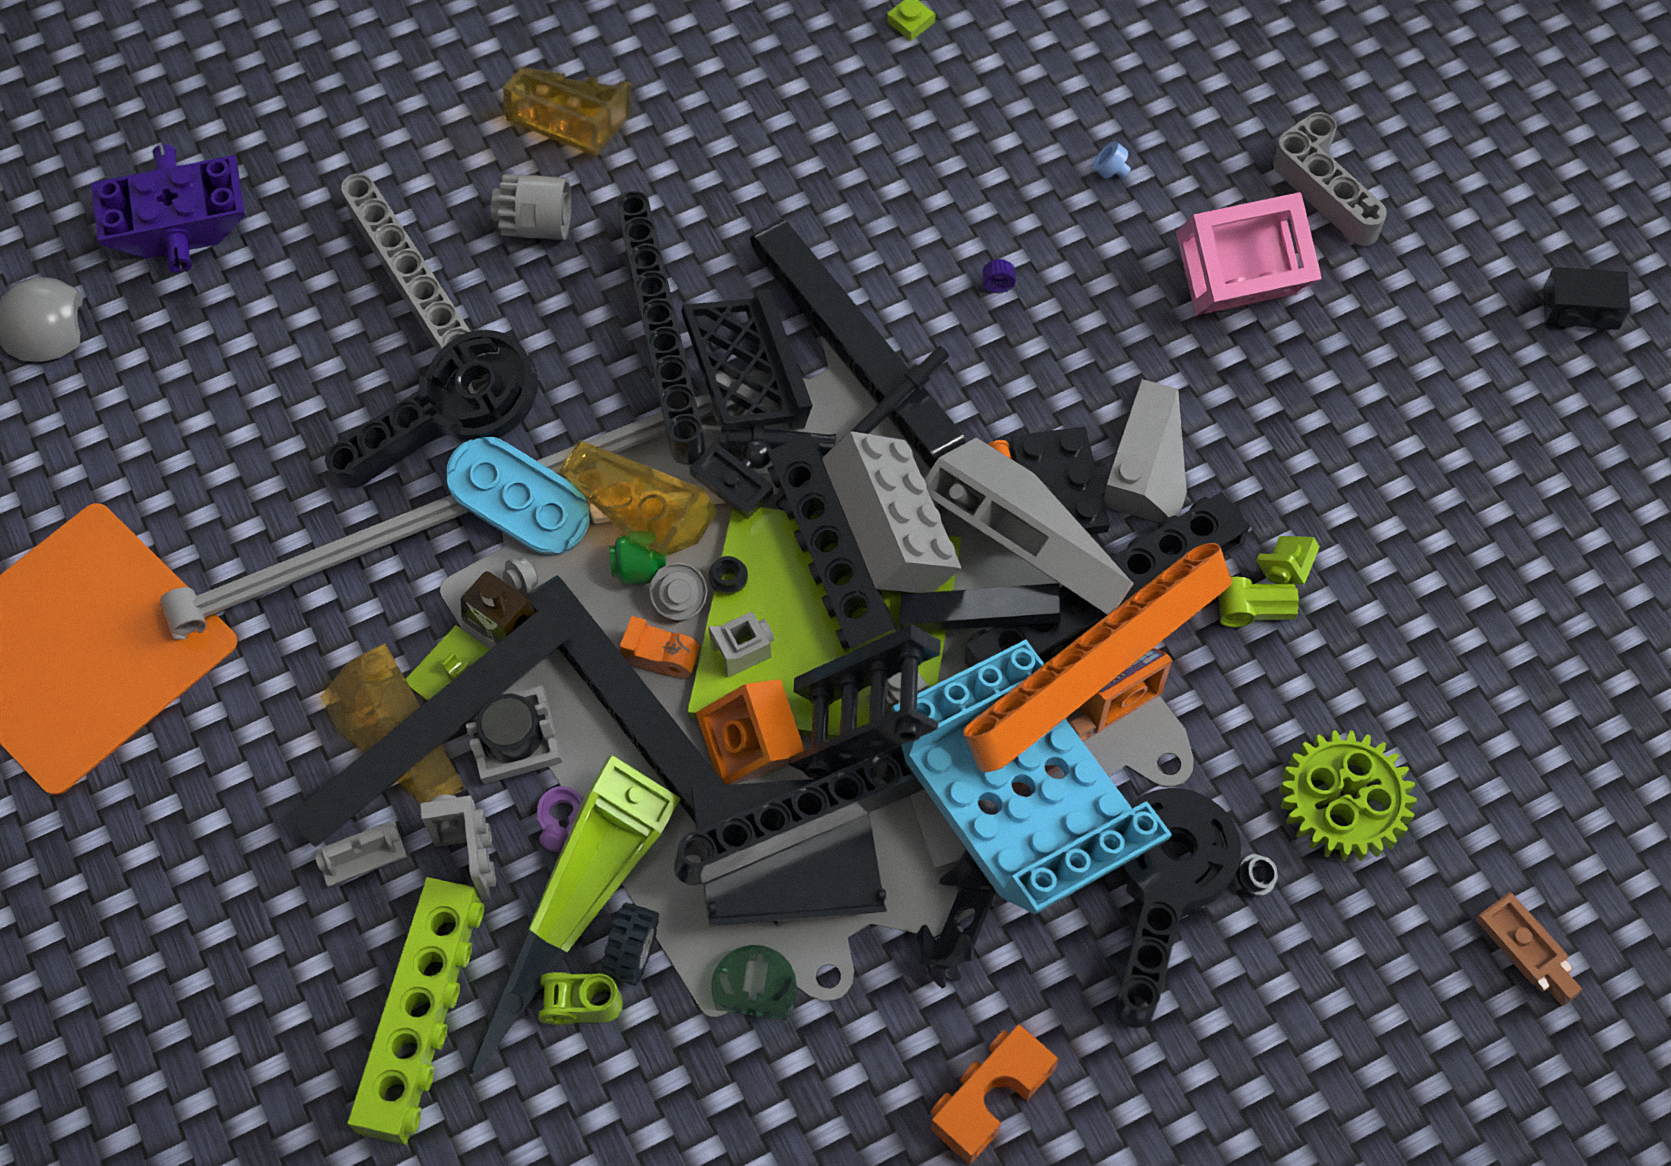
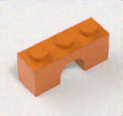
M1020 1024L1011 1033L1003 1030L989 1046L988 1049L992 1054L982 1065L975 1061L960 1078V1082L964 1085L952 1097L949 1093H946L931 1110V1113L935 1116L932 1119L931 1131L969 1165L998 1135L1001 1122L987 1110L984 1103L985 1095L992 1089L1007 1087L1013 1089L1028 1101L1056 1069L1059 1059Z

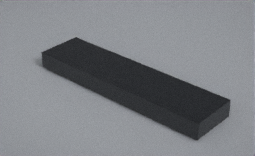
M1059 583L901 594L900 629L911 624L923 631H940L1061 622V592Z

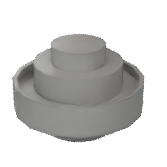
M680 562L667 564L658 570L651 580L649 589L651 603L657 612L666 618L674 620L688 619L697 614L704 606L708 593L706 580L700 571L690 564Z

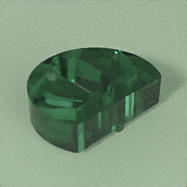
M748 945L733 950L720 961L712 977L711 992L715 1009L786 1020L793 1011L797 999L796 976L789 961L776 950L761 945ZM763 954L764 963H768L764 994L757 993L755 1000L749 999V992L744 991L749 960L756 961L757 955ZM721 973L728 974L729 985L733 994L725 993L721 984ZM785 982L791 983L788 991L781 997V999L779 1001H775L777 996L782 992Z

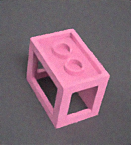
M1301 192L1194 214L1176 230L1196 316L1300 294L1322 279ZM1289 218L1291 221L1296 247L1302 267L1300 269L1298 268V263L1287 222Z

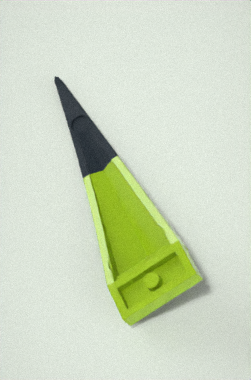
M613 755L607 757L589 791L583 797L472 1062L470 1074L480 1070L541 988V976L554 971L616 889L661 835L681 799Z

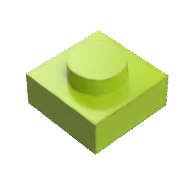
M904 0L887 13V23L912 41L935 23V13L919 0Z

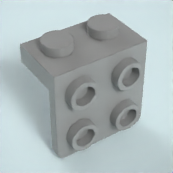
M439 795L432 798L431 802L420 803L422 821L435 847L467 842L471 879L481 900L490 899L489 887L496 886L494 863L493 861L490 862L487 849L492 847L490 825L485 821L483 808L476 809L471 795L457 798L454 795Z

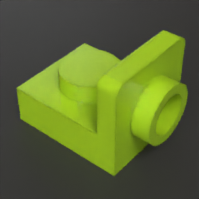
M1279 536L1273 553H1260L1256 562L1269 582L1275 584H1305L1320 546L1314 537Z

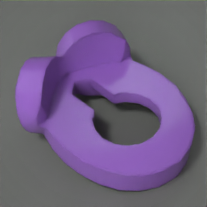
M558 786L549 789L543 794L537 806L538 822L543 831L540 835V842L544 848L552 852H561L583 800L581 795L570 787ZM559 803H568L573 806V812L568 816L569 824L566 829L559 825L558 819L550 815L551 809Z

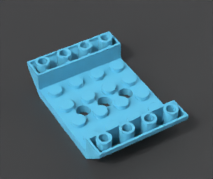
M1024 640L918 693L917 711L937 721L938 730L921 736L916 741L904 743L901 747L907 765L998 895L1036 914L1166 841L1172 834L1147 801L1133 809L1066 719L1062 720L1003 768L992 772H982L978 769L965 739L964 728L1044 665L1029 642ZM900 703L892 706L891 713L900 710ZM1046 765L1058 766L1062 769L1064 778L1056 779L1050 777L1044 767ZM1015 782L1026 784L1030 788L1032 795L1028 797L1017 795L1013 791L1011 784ZM981 800L993 802L997 806L999 813L989 815L982 812L978 802Z

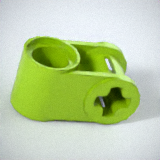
M555 972L541 976L540 985L545 987L543 1010L539 1011L538 1020L542 1023L551 1025L606 1023L617 1018L622 1011V996L613 979L606 974ZM608 991L611 993L610 999L604 1005L595 1006L591 1004L592 998L598 992Z

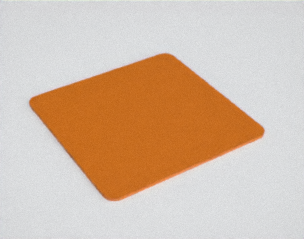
M99 503L85 507L0 574V744L39 786L51 795H59L70 789L232 653L237 646L236 634L216 614L205 617L207 627L202 633H199L197 630L187 634V638L184 640H177L172 637L160 605V599L171 590L189 587L111 510Z

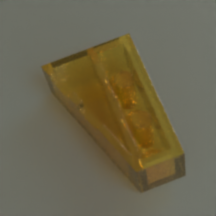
M520 67L503 87L505 120L596 157L631 115L630 82L620 81L619 86L600 84L598 83V78L587 76L586 81L565 79V73Z

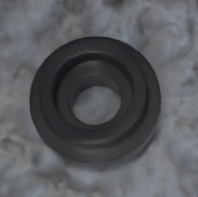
M721 557L709 569L710 585L718 593L725 595L735 594L741 591L747 584V568L742 561L735 557ZM725 574L735 576L733 580L729 581L722 579Z
M1251 854L1240 861L1236 876L1239 885L1246 893L1252 896H1263L1274 888L1278 878V871L1273 861L1268 857ZM1252 870L1256 873L1258 881L1254 878Z

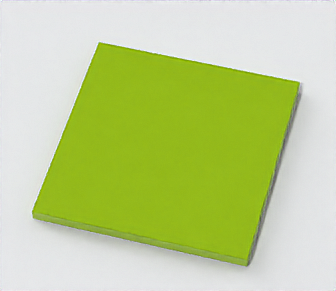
M760 507L749 519H746L732 508L722 557L732 556L742 561L748 571V581L745 587L735 594L725 595L714 590L688 707V717L697 719L696 712L744 684L781 679L799 734L811 737L813 704L808 699L793 692L794 678L850 653L852 650L845 652L839 642L835 631L840 629L841 625L837 616L832 619L830 618L821 597L827 595L823 583L818 586L816 585L807 565L813 562L809 551L803 553L794 534V531L800 529L796 519L790 521L784 510ZM811 515L810 519H811V520L817 519V518H819L820 516H818V515ZM947 535L954 545L955 554L959 560L962 537ZM838 542L829 543L823 552L832 551ZM956 573L935 592L953 591ZM725 574L722 577L726 581L735 578L732 574ZM852 575L842 576L838 580L837 585L848 583ZM880 589L895 625L900 630L901 594L915 592ZM861 607L856 609L852 613L851 619L863 616L867 608ZM752 611L757 621L766 620L773 633L774 641L770 642L771 658L728 678L725 673L723 656L719 650L714 652L711 647L708 626H721ZM947 630L925 631L940 640V655L918 666V673L927 683L928 688L938 684ZM749 635L737 641V644L745 643L753 639V636ZM871 686L858 692L857 728L869 723L870 702L867 700V697L871 693ZM841 699L829 705V740L840 736Z

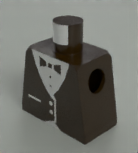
M485 571L460 599L462 621L496 645L514 631V626L521 625L535 614L531 602L524 595L489 571Z

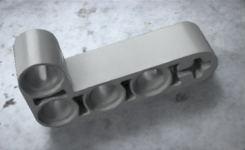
M1313 113L1280 136L1273 167L1298 193L1301 192L1302 196L1353 243L1361 246L1372 245L1379 238L1387 214L1386 208L1373 194L1328 155L1337 128L1336 121L1326 113Z

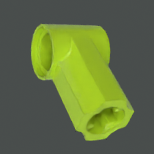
M1231 577L1232 584L1218 596L1220 623L1227 627H1243L1252 624L1255 620H1296L1298 615L1299 596L1298 588L1295 587V584H1252V581L1248 578Z

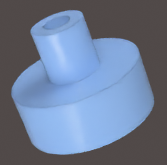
M1117 141L1109 143L1097 155L1093 163V169L1105 179L1112 177L1114 174L1118 175L1121 179L1124 178L1131 169L1125 163L1128 151Z

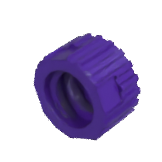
M996 259L983 266V284L988 292H1008V290L1015 286V269L1012 263L1004 259Z

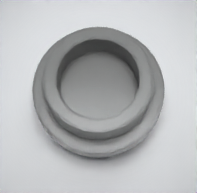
M512 558L505 562V571H503L504 582L522 595L531 592L532 587L538 583L536 572L531 563L525 558L518 560Z

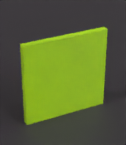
M455 625L403 683L428 701L490 649Z

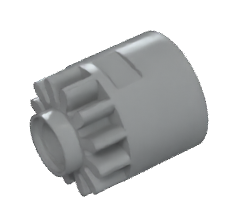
M503 175V182H500V188H494L491 199L492 220L499 221L501 236L566 240L571 218V187L569 179L565 177Z

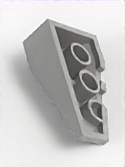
M1142 379L1107 482L1104 503L1108 509L1162 524L1173 515L1180 517L1187 493L1179 393L1177 388Z

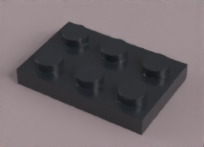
M1085 426L1011 436L1010 446L1015 462L1033 472L1089 534L1108 532L1110 523Z

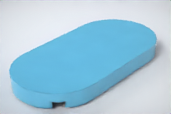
M482 437V439H475L473 441L471 439L462 443L452 453L447 464V484L452 497L464 509L540 554L559 555L574 549L584 539L590 524L589 506L583 492L567 479L507 442L495 437Z

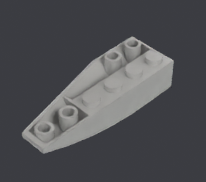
M974 438L939 457L924 479L930 497L935 503L1107 615L1120 605L1134 583L1033 472L980 439Z

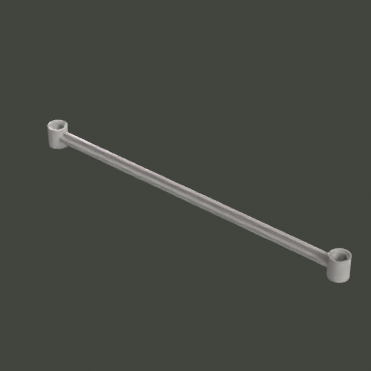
M725 373L715 376L718 382L730 389L735 384L733 378ZM704 382L701 387L703 395L695 398L700 420L714 415L719 423L709 391ZM729 401L726 405L729 416L743 415L746 412L745 408L732 401ZM662 411L540 459L537 462L561 476L666 434ZM449 495L196 596L193 589L187 587L171 590L161 597L160 605L172 637L177 640H184L187 638V634L197 630L199 633H202L206 629L205 617L469 511L460 506L452 495Z

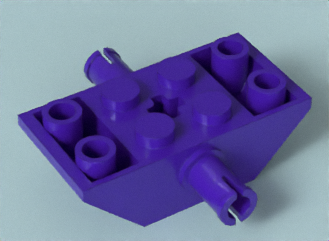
M163 144L165 156L161 155L160 145L156 146L152 151L156 170L91 183L99 244L146 259L167 255L168 269L174 273H181L179 261L183 263L184 272L191 269L192 262L189 250L219 244L245 217L238 164L235 155L177 166L176 149L171 145Z

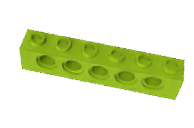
M426 877L347 1123L356 1134L406 1145L409 1134H415L419 1127L422 1109L418 1107L422 1092L428 1091L431 1087L435 1071L434 1065H431L435 1050L441 1049L444 1045L447 1035V1024L444 1023L448 1007L454 1008L457 1003L460 984L456 981L460 968H466L471 957L472 943L469 942L473 927L478 928L484 914V903H481L475 887ZM448 922L456 924L455 929L449 935H436L438 928L442 924ZM433 962L443 963V968L437 975H423L425 968ZM418 1003H431L429 1011L424 1016H411L412 1009ZM408 1043L418 1044L417 1051L412 1057L408 1059L398 1058V1052L402 1046ZM396 1084L405 1086L403 1095L398 1100L392 1102L385 1101V1094L391 1086Z

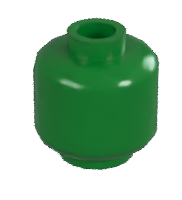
M651 533L621 535L616 539L614 546H609L612 577L618 576L620 583L623 585L649 584L657 571L666 566L664 545L657 546L656 539Z

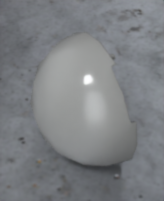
M34 277L16 283L4 293L0 300L1 347L11 356L22 361L34 362L60 358L76 349L80 345L81 335L77 313L78 310H82L83 298L79 291L54 278Z

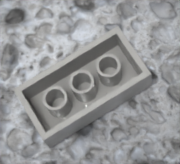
M850 431L822 458L876 589L915 593L935 592L961 569L955 554L954 545L947 536L941 522L940 513L933 504L927 490L926 481L919 472L913 458L912 449L906 440Z

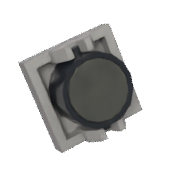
M543 685L510 694H500L490 699L481 708L479 714L466 724L471 738L469 740L470 746L476 758L480 779L483 784L563 763Z

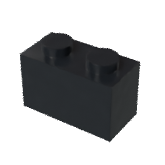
M1553 267L1543 286L1545 324L1560 325L1566 328L1579 326L1593 327L1600 330L1620 329L1631 309L1628 272Z

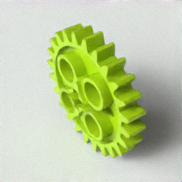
M1336 730L1332 732L1329 742L1319 734L1313 742L1314 747L1304 742L1300 749L1301 755L1293 753L1289 761L1292 767L1286 766L1282 777L1287 781L1282 782L1279 792L1288 796L1283 799L1280 806L1282 809L1293 810L1286 822L1287 824L1299 823L1301 825L1296 834L1297 838L1307 834L1312 837L1309 844L1310 849L1315 848L1319 843L1324 844L1325 857H1329L1333 849L1339 850L1342 861H1346L1351 851L1355 852L1359 861H1363L1367 855V849L1375 857H1378L1383 851V845L1389 849L1394 847L1397 842L1396 837L1402 838L1408 830L1405 824H1410L1415 814L1408 809H1413L1417 798L1407 794L1412 792L1415 782L1402 780L1408 773L1409 768H1396L1394 764L1399 754L1395 753L1386 757L1383 754L1386 743L1382 742L1376 748L1370 746L1371 736L1368 734L1362 742L1356 741L1354 731L1351 730L1346 740H1341ZM1348 766H1358L1363 770L1365 775L1359 776L1353 774L1348 769ZM1311 780L1323 781L1329 790L1317 789ZM1374 781H1377V782L1380 783V785L1377 784V785H1371V786L1367 787V784H1369V783H1371V782H1374ZM1341 791H1342L1343 794H1344V796H1341V797L1338 799V797H1339V795H1340V793H1341ZM1358 792L1355 798L1353 799L1351 795ZM1374 800L1379 802L1383 806L1384 811H1375L1368 805L1367 801ZM1329 803L1328 807L1320 810L1315 807V805L1321 806ZM1330 815H1340L1347 821L1348 826L1335 824L1331 820Z

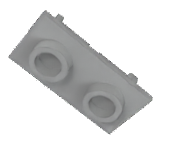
M394 820L315 850L316 862L319 869L323 872L328 888L407 857Z

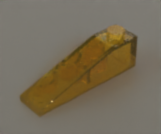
M579 440L560 469L562 475L634 544L665 557L698 544L717 514L716 508L703 488Z
M385 643L350 660L320 697L338 731L348 740L350 739L364 753L420 708ZM441 745L397 781L421 803L431 802L432 798L439 795H454L465 789Z

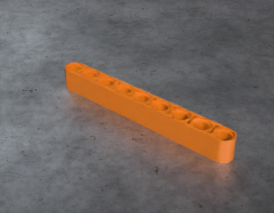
M1207 543L1190 550L972 720L964 728L963 733L978 769L982 772H992L1009 764L1224 592L1232 584V578L1219 544Z

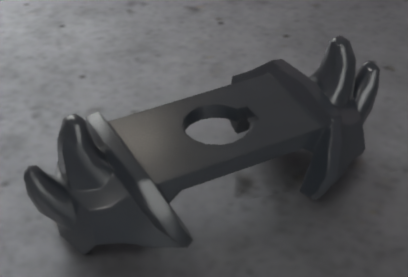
M968 850L963 853L959 863L939 879V884L957 886L958 890L940 937L935 940L927 925H922L917 932L916 940L921 946L920 963L927 967L933 981L942 989L946 987V977L956 981L961 979V974L957 968L961 962L972 961L974 945L996 893V890ZM974 909V920L963 929V932H960L957 924L958 918L965 910Z

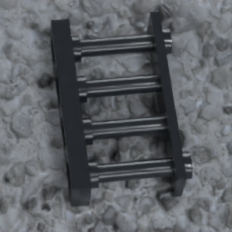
M911 624L795 677L793 692L808 699L813 704L811 748L789 757L788 765L804 772L810 778L821 779L904 743L916 741L921 736L938 730L937 721L917 711L918 666L940 655V640ZM901 672L900 710L887 715L888 679ZM871 686L869 723L857 728L858 692ZM841 699L840 736L827 741L829 705Z

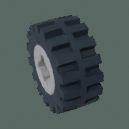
M630 903L622 904V908L619 909L617 918L613 922L612 931L609 933L608 943L605 946V955L602 959L603 966L601 968L602 974H606L610 978L623 983L637 985L645 971V965L648 963L650 952L654 945L653 941L659 923L658 912Z

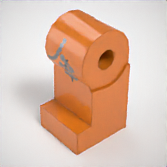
M631 616L619 646L621 654L631 666L677 678H689L701 650V645L695 639L684 634L671 633L647 625V620L636 616Z

